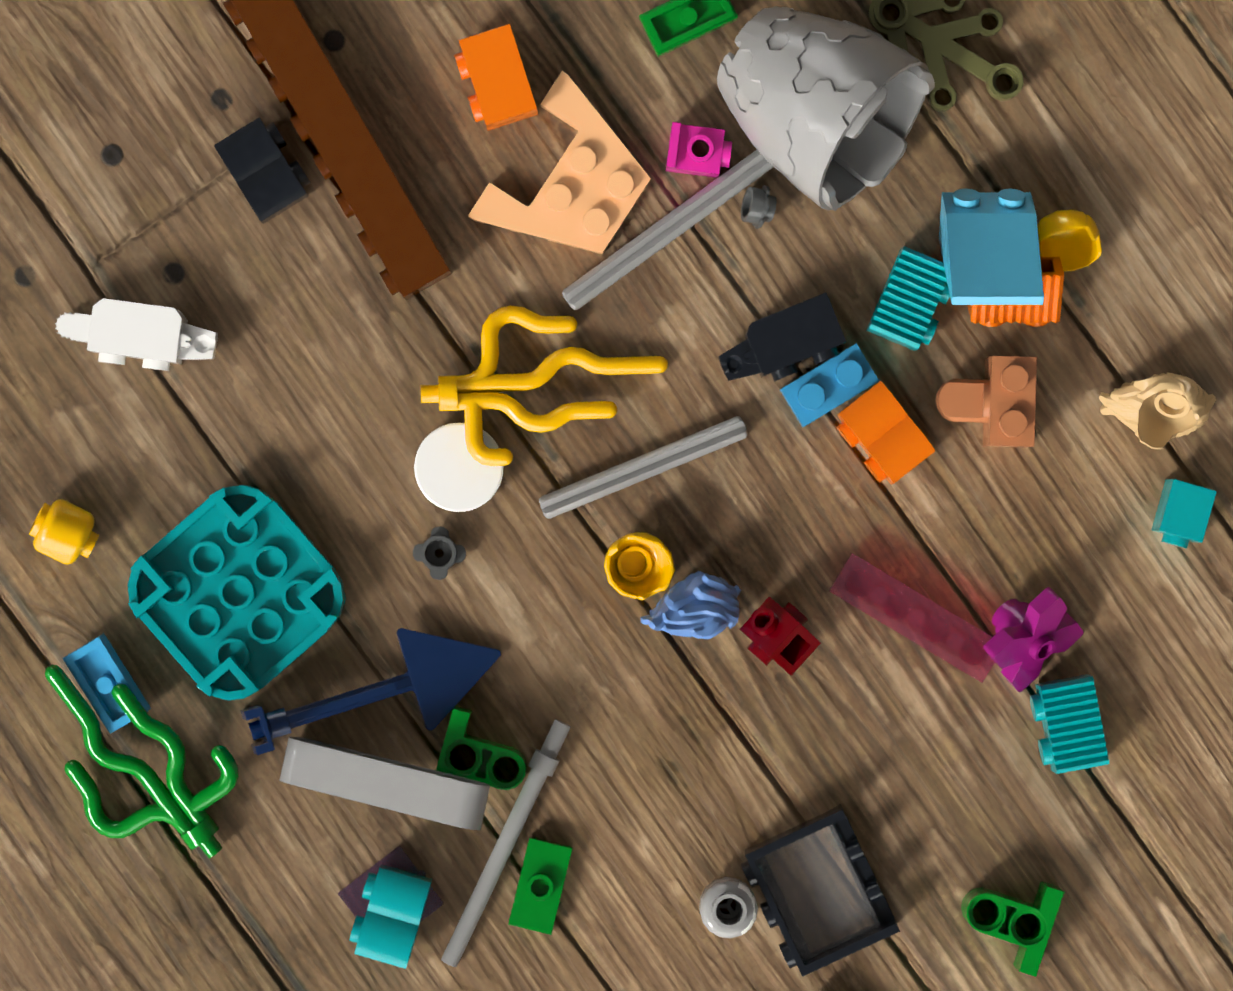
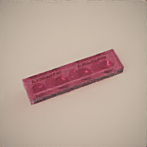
M853 553L849 555L829 589V592L981 683H983L995 663L983 648L992 638L990 635Z

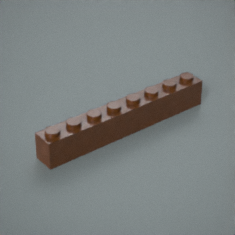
M226 0L223 2L234 24L238 26L244 22L252 38L246 40L245 43L258 65L266 61L275 75L268 79V82L278 100L282 103L288 99L297 113L290 120L303 142L311 138L319 151L312 158L325 180L333 176L341 189V192L334 196L347 218L356 215L364 230L359 232L357 236L368 255L372 257L378 253L386 269L379 272L392 296L400 292L403 298L408 300L451 275L452 273L293 0Z

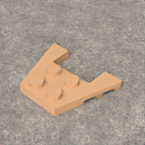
M561 71L540 105L578 131L531 205L525 206L489 182L469 213L468 218L475 222L486 223L509 229L510 231L521 232L556 243L603 254L651 181V178L570 76Z

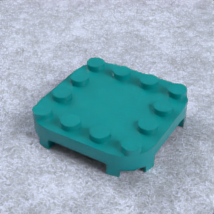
M249 485L223 487L209 495V498L137 559L131 567V574L127 585L130 602L128 604L136 618H140L191 676L197 683L196 687L209 697L213 696L227 701L245 699L264 688L332 628L341 616L346 602L343 582L334 566L275 499L263 490Z

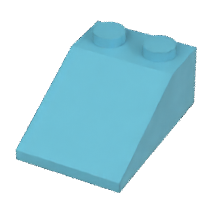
M966 188L956 190L955 192H942L939 244L951 304L1043 305L1044 292L1037 216L1031 192H1023L1012 188L1003 189L999 192H978Z

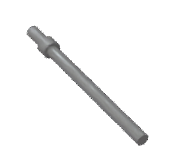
M555 719L541 750H535L528 765L532 769L443 953L441 961L457 967L547 776L552 777L560 760L556 757L571 728L568 724Z

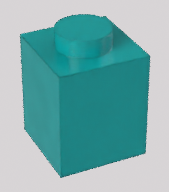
M1166 479L1151 530L1163 534L1161 542L1187 549L1189 541L1202 543L1217 491L1176 479Z

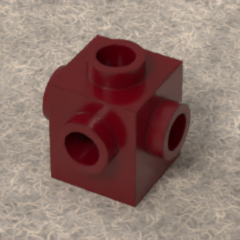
M770 596L740 628L753 641L747 647L749 651L766 666L774 660L790 676L795 673L821 644L803 626L808 619L790 602L782 608Z

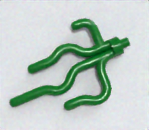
M58 665L48 666L45 670V677L79 721L82 727L84 745L90 756L105 768L134 775L156 802V804H150L138 809L124 820H111L103 811L101 794L92 777L79 761L70 760L65 764L64 770L82 795L85 816L90 825L99 834L106 837L125 838L135 834L149 823L163 821L171 824L178 831L190 850L199 846L208 858L216 855L223 848L214 836L219 827L205 809L226 796L236 786L239 778L238 765L229 750L223 745H217L212 749L211 757L219 767L221 776L196 795H193L184 781L186 755L185 746L180 736L169 725L152 718L128 686L122 683L116 684L112 688V696L121 709L143 734L161 742L168 752L166 787L156 772L144 760L132 755L113 752L105 746L102 741L100 722L92 708Z

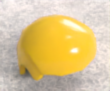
M1073 209L1057 210L1041 218L1037 224L1040 257H1060L1063 271H1075L1089 266L1102 254L1099 229L1093 218L1082 211Z
M643 532L629 533L616 540L609 547L604 561L608 583L620 595L639 600H645L660 591H666L675 572L671 551L660 538Z

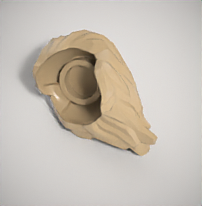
M1167 372V374H1154L1147 379L1132 381V383L1125 382L1121 385V388H1114V391L1110 394L1101 392L1099 400L1103 403L1100 407L1102 415H1115L1122 423L1135 432L1139 442L1151 449L1161 450L1170 439L1188 435L1196 431L1197 428H1201L1209 419L1210 410L1216 401V397L1213 394L1208 395L1193 379Z

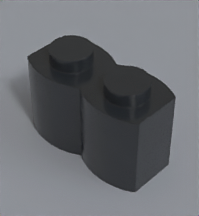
M259 117L216 143L214 147L255 214L264 224L307 198L309 195L304 187L311 182L297 160L290 164L286 160L280 149L286 146L287 143L274 122L266 126Z

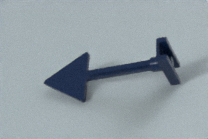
M400 628L396 631L406 663V673L285 711L283 707L265 713L262 706L259 705L240 710L242 718L246 721L257 718V721L248 723L253 740L263 738V740L251 744L253 753L260 755L275 750L273 739L292 733V728L408 691H414L425 728L432 731L501 656V652L497 649Z

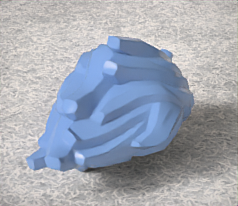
M701 571L691 573L686 579L676 583L656 604V607L650 610V615L641 617V623L649 625L655 631H665L670 635L711 639L724 631L727 626L731 629L738 623L739 601L737 597L741 589L737 585L734 587L729 585L722 577L712 576Z

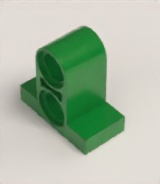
M455 706L451 714L436 771L489 784L490 787L500 790L516 788L522 783L526 774L527 763L523 754L513 747L466 734L472 710ZM460 744L470 746L476 754L475 763L467 768L455 765L451 758V751L455 746ZM504 756L513 758L519 766V773L510 780L499 778L494 771L495 761Z
M1041 881L1032 904L987 888H976L968 892L963 898L961 911L963 917L973 929L1019 945L1013 965L1019 972L1036 977L1064 891L1058 886ZM984 899L993 901L995 908L992 917L985 921L975 920L973 917L975 904ZM1027 913L1035 915V929L1027 935L1017 934L1015 930L1017 919Z

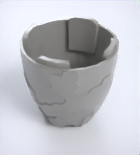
M778 6L762 9L745 24L735 38V44L739 47L736 55L729 52L720 63L717 75L718 88L729 110L763 158L818 206L834 211L851 201L867 186H877L887 177L906 152L908 143L905 138L912 129L925 96L935 88V82L928 66L909 54L905 49L887 41L881 34L850 21H839L809 12L794 10L789 7Z

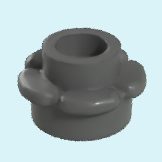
M763 185L762 189L749 187L743 197L741 220L752 223L756 229L761 228L764 222H771L776 211V197L770 196L768 186Z

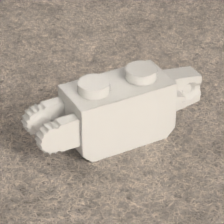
M105 298L93 305L92 315L72 314L71 312L67 314L64 312V315H60V318H57V323H55L57 326L55 329L58 330L57 334H61V337L70 338L72 341L88 343L87 351L99 353L98 362L125 365L126 357L143 359L142 368L169 371L170 363L182 364V360L214 359L218 342V333L187 324L188 320L180 310L175 308Z

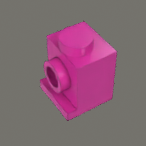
M672 122L666 171L718 178L720 167L729 168L732 141L724 140L725 130ZM702 141L706 143L709 148L708 154L703 157L695 156L692 152V145L695 142Z

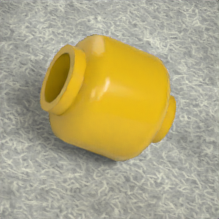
M58 499L51 505L44 503L29 531V535L34 537L33 546L36 551L65 565L75 562L79 555L88 558L99 537V534L92 531L95 523L94 516L90 512L63 499Z

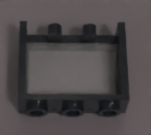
M841 804L817 817L745 849L747 861L741 863L743 872L751 888L760 886L766 899L765 902L760 904L770 928L779 926L785 942L779 944L784 959L790 969L798 966L802 977L900 932L898 923Z

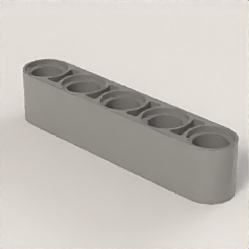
M293 736L288 737L279 779L281 782L470 830H481L490 785L484 782Z

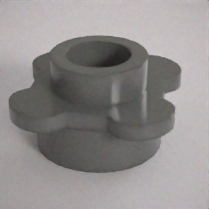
M435 527L431 531L430 538L423 544L415 545L413 557L416 561L423 562L430 569V576L432 578L442 580L447 577L448 569L455 563L464 561L466 550L462 545H456L450 539L449 531L445 527ZM437 549H442L444 555L440 558L435 555Z

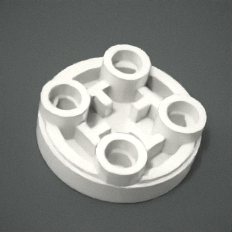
M465 423L446 424L432 431L421 443L415 457V477L420 490L430 502L448 511L465 512L484 505L499 489L504 474V466L483 465L471 456L465 441ZM483 430L484 444L488 448H499L496 441Z

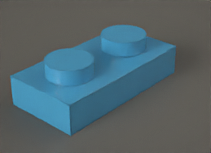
M857 343L839 353L840 355L829 359L780 389L802 428L879 382Z
M104 633L62 658L110 734L131 722L112 696V688L116 684L122 683L128 686L147 712L151 709Z

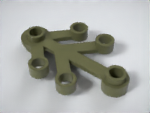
M872 0L868 15L870 23L876 31L887 35L889 42L905 49L907 52L908 46L905 33L921 42L925 63L935 82V88L929 93L928 97L929 104L935 111H948L957 99L956 91L949 85L943 57L984 81L988 93L996 100L1008 101L1021 91L1024 79L1018 67L1010 63L994 66L953 41L976 34L984 37L996 35L1003 25V17L996 9L987 8L976 16L929 26L915 16L940 9L945 13L953 14L962 8L965 0H959V4L955 7L947 6L944 0ZM887 6L896 8L898 19L895 21L886 20L882 14L883 9ZM985 15L993 16L997 22L996 28L993 30L985 29L981 24V18ZM999 76L1008 77L1011 81L1010 90H999L996 86V78ZM939 90L948 92L950 103L939 105L935 100V93Z

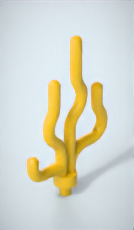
M510 305L495 310L482 325V356L477 369L466 375L438 376V385H420L421 403H438L439 411L464 410L465 441L468 452L476 461L483 465L506 466L513 461L512 452L506 448H488L484 444L482 410H500L525 430L542 433L556 430L571 420L613 418L617 414L618 409L612 401L573 402L562 404L547 414L536 415L527 411L517 400L509 395L497 392L527 391L539 388L548 382L560 368L570 364L578 365L593 374L624 375L663 373L668 368V362L662 356L606 358L600 357L584 348L567 347L554 351L532 372L494 374L499 360V331L505 324L515 323L532 332L545 334L571 333L576 330L578 325L577 320L573 316H541L525 307Z

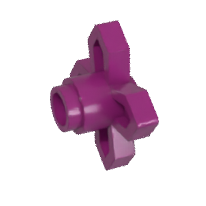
M1050 587L1045 588L1029 604L1027 602H1020L1017 599H1010L1004 602L996 610L992 618V624L996 627V635L983 647L989 657L1002 669L1001 673L1018 692H1022L1040 675L1045 659L1053 653L1065 652L1084 634L1079 624L1066 612L1067 606L1061 597Z

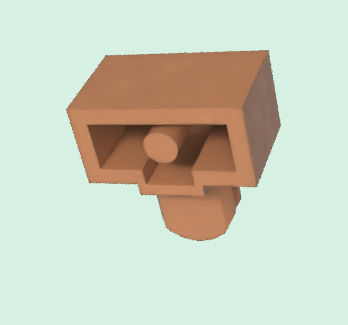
M990 356L985 358V379H952L942 384L935 399L938 412L943 418L952 422L983 423V447H1034L1037 357Z

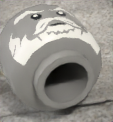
M723 877L714 880L705 887L700 896L699 911L703 924L711 933L718 937L731 939L742 936L751 929L757 919L758 906L754 893L746 883L737 878ZM723 899H727L725 903H720ZM733 899L736 902L734 909L730 906ZM720 908H727L729 912H723Z

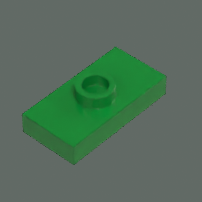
M670 0L640 14L639 20L657 57H660L738 20V15L730 0Z
M529 837L508 925L549 935L552 934L573 847Z

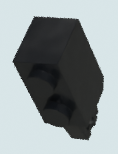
M825 292L752 322L746 332V340L718 356L727 381L760 374L762 378L771 374L775 382L799 372L796 363L812 357L816 365L840 355L837 347L846 343V339L828 295Z

